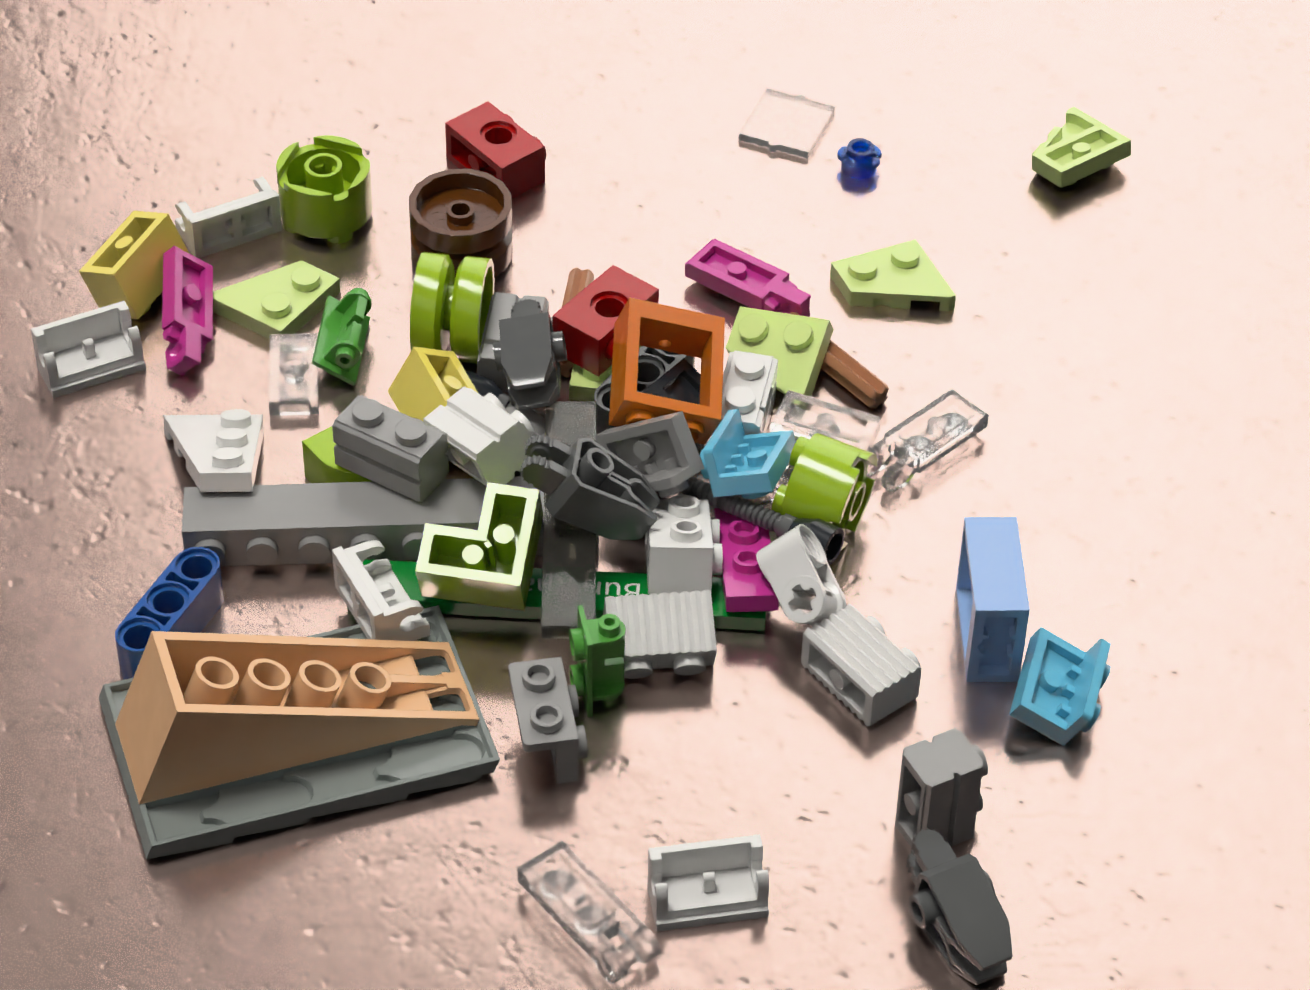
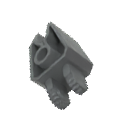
M536 299L519 300L518 303L512 306L511 318L499 320L500 341L493 342V351L497 370L503 371L507 380L510 403L520 411L550 406L560 397V361L567 360V350L563 331H553L549 312L542 313L539 302H536Z
M537 433V435H532L531 438H528L525 445V455L528 458L524 459L521 465V477H523V481L533 484L534 488L547 494L545 506L552 517L610 540L641 539L657 521V516L652 511L658 506L660 499L645 476L591 438H579L571 447L555 438L551 439L550 435H539Z
M929 828L927 830L921 829V832H916L915 837H913L911 852L906 860L908 873H911V879L915 884L913 895L908 900L913 919L919 927L923 928L948 967L968 981L978 985L1007 973L1006 961L1011 960L1013 957L1010 923L995 894L990 876L982 869L975 856L966 854L957 858L949 843L944 841L945 837L941 836V832H936L935 829L930 830Z

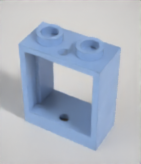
M964 517L955 590L966 682H1018L1021 673L1030 608L1017 517Z

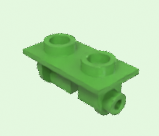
M354 288L340 301L330 295L326 298L311 362L316 367L353 386L356 384L370 317L367 314L372 307V300L366 290Z
M583 605L577 606V628L569 629L571 655L573 661H577V664L569 665L570 685L575 684L577 696H582L587 717H593V701L603 700L611 702L616 700L624 691L623 657L625 656L626 628L619 617L614 614H605L600 618L587 620Z

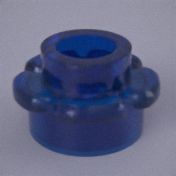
M855 138L848 142L847 147L842 146L839 148L837 158L841 161V170L846 176L862 180L875 175L877 167L880 165L882 152L870 140Z

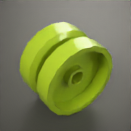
M421 253L416 267L411 297V350L413 347L446 351L450 338L451 351L456 354L460 363L477 364L491 297L494 295V265L492 258L465 257L459 264L455 277L454 265L449 254Z

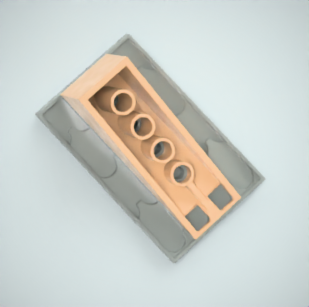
M439 605L425 608L420 612L422 618H426L430 624L431 635L415 641L367 639L358 624L306 637L152 631L134 677L104 684L98 697L103 715H105V722L115 755H117L116 759L127 795H129L128 800L138 834L141 836V844L146 860L233 843L235 837L302 825L309 822L312 817L406 800L410 793L473 782L480 779L483 774L494 773L500 757Z

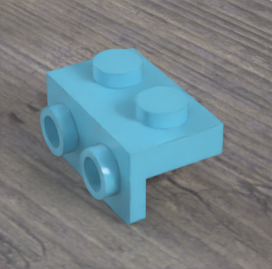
M739 409L728 410L700 453V458L704 465L701 473L705 479H709L713 497L741 495L745 499H756L772 492L789 464L791 452L796 443L794 432L789 430L745 435Z
M1040 627L1030 637L1009 715L1063 746L1080 730L1083 732L1090 730L1101 710V705L1097 703L1099 690L1106 682L1111 669L1110 665L1106 663L1111 643L1100 638L1087 652H1084Z

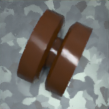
M448 169L431 174L415 185L409 195L411 260L416 267L421 253L428 252L449 254L454 265L455 277L459 264L467 256L492 258L494 278L506 270L513 258L512 199L510 191L501 180L489 173L478 170Z

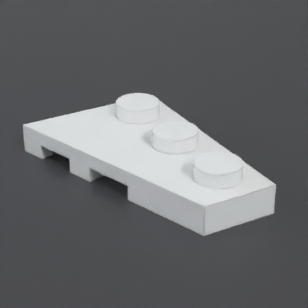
M231 409L222 412L221 415H163L164 434L168 440H174V450L178 457L184 456L186 459V469L200 492L253 491L264 435L263 414H251L247 410Z

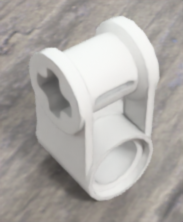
M799 524L757 552L756 557L759 567L771 584L788 619L795 623L814 626L815 623L820 624L823 618L828 619L832 613L836 614L840 608L845 609V595L827 562L825 551L815 534L804 524Z

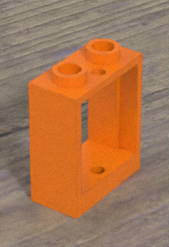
M629 297L614 325L609 425L618 427L683 411L694 442L705 445L720 423L722 415L725 318ZM639 345L701 358L699 404L637 392Z

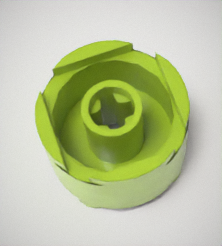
M339 136L313 137L314 144L305 145L300 148L299 141L289 145L282 151L276 163L283 228L290 233L327 239L336 244L349 241L353 237V232L361 228L372 214L373 203L369 158H365L362 148L356 142Z
M820 433L814 434L810 439L800 436L794 444L789 463L794 468L788 485H780L774 496L771 510L779 512L781 515L790 514L797 518L822 519L841 527L844 531L848 529L855 532L866 511L875 479L866 476L868 464L877 467V455ZM844 541L841 550H843L846 547V545L848 544L847 542Z

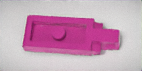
M715 238L712 239L685 263V277L750 308L788 314L794 312L801 316L810 317L811 295L798 289L789 280L790 273Z
M173 246L163 254L162 330L164 331L162 335L164 340L170 342L165 351L167 369L184 376L185 372L201 363V354L205 352L206 344L213 340V266Z

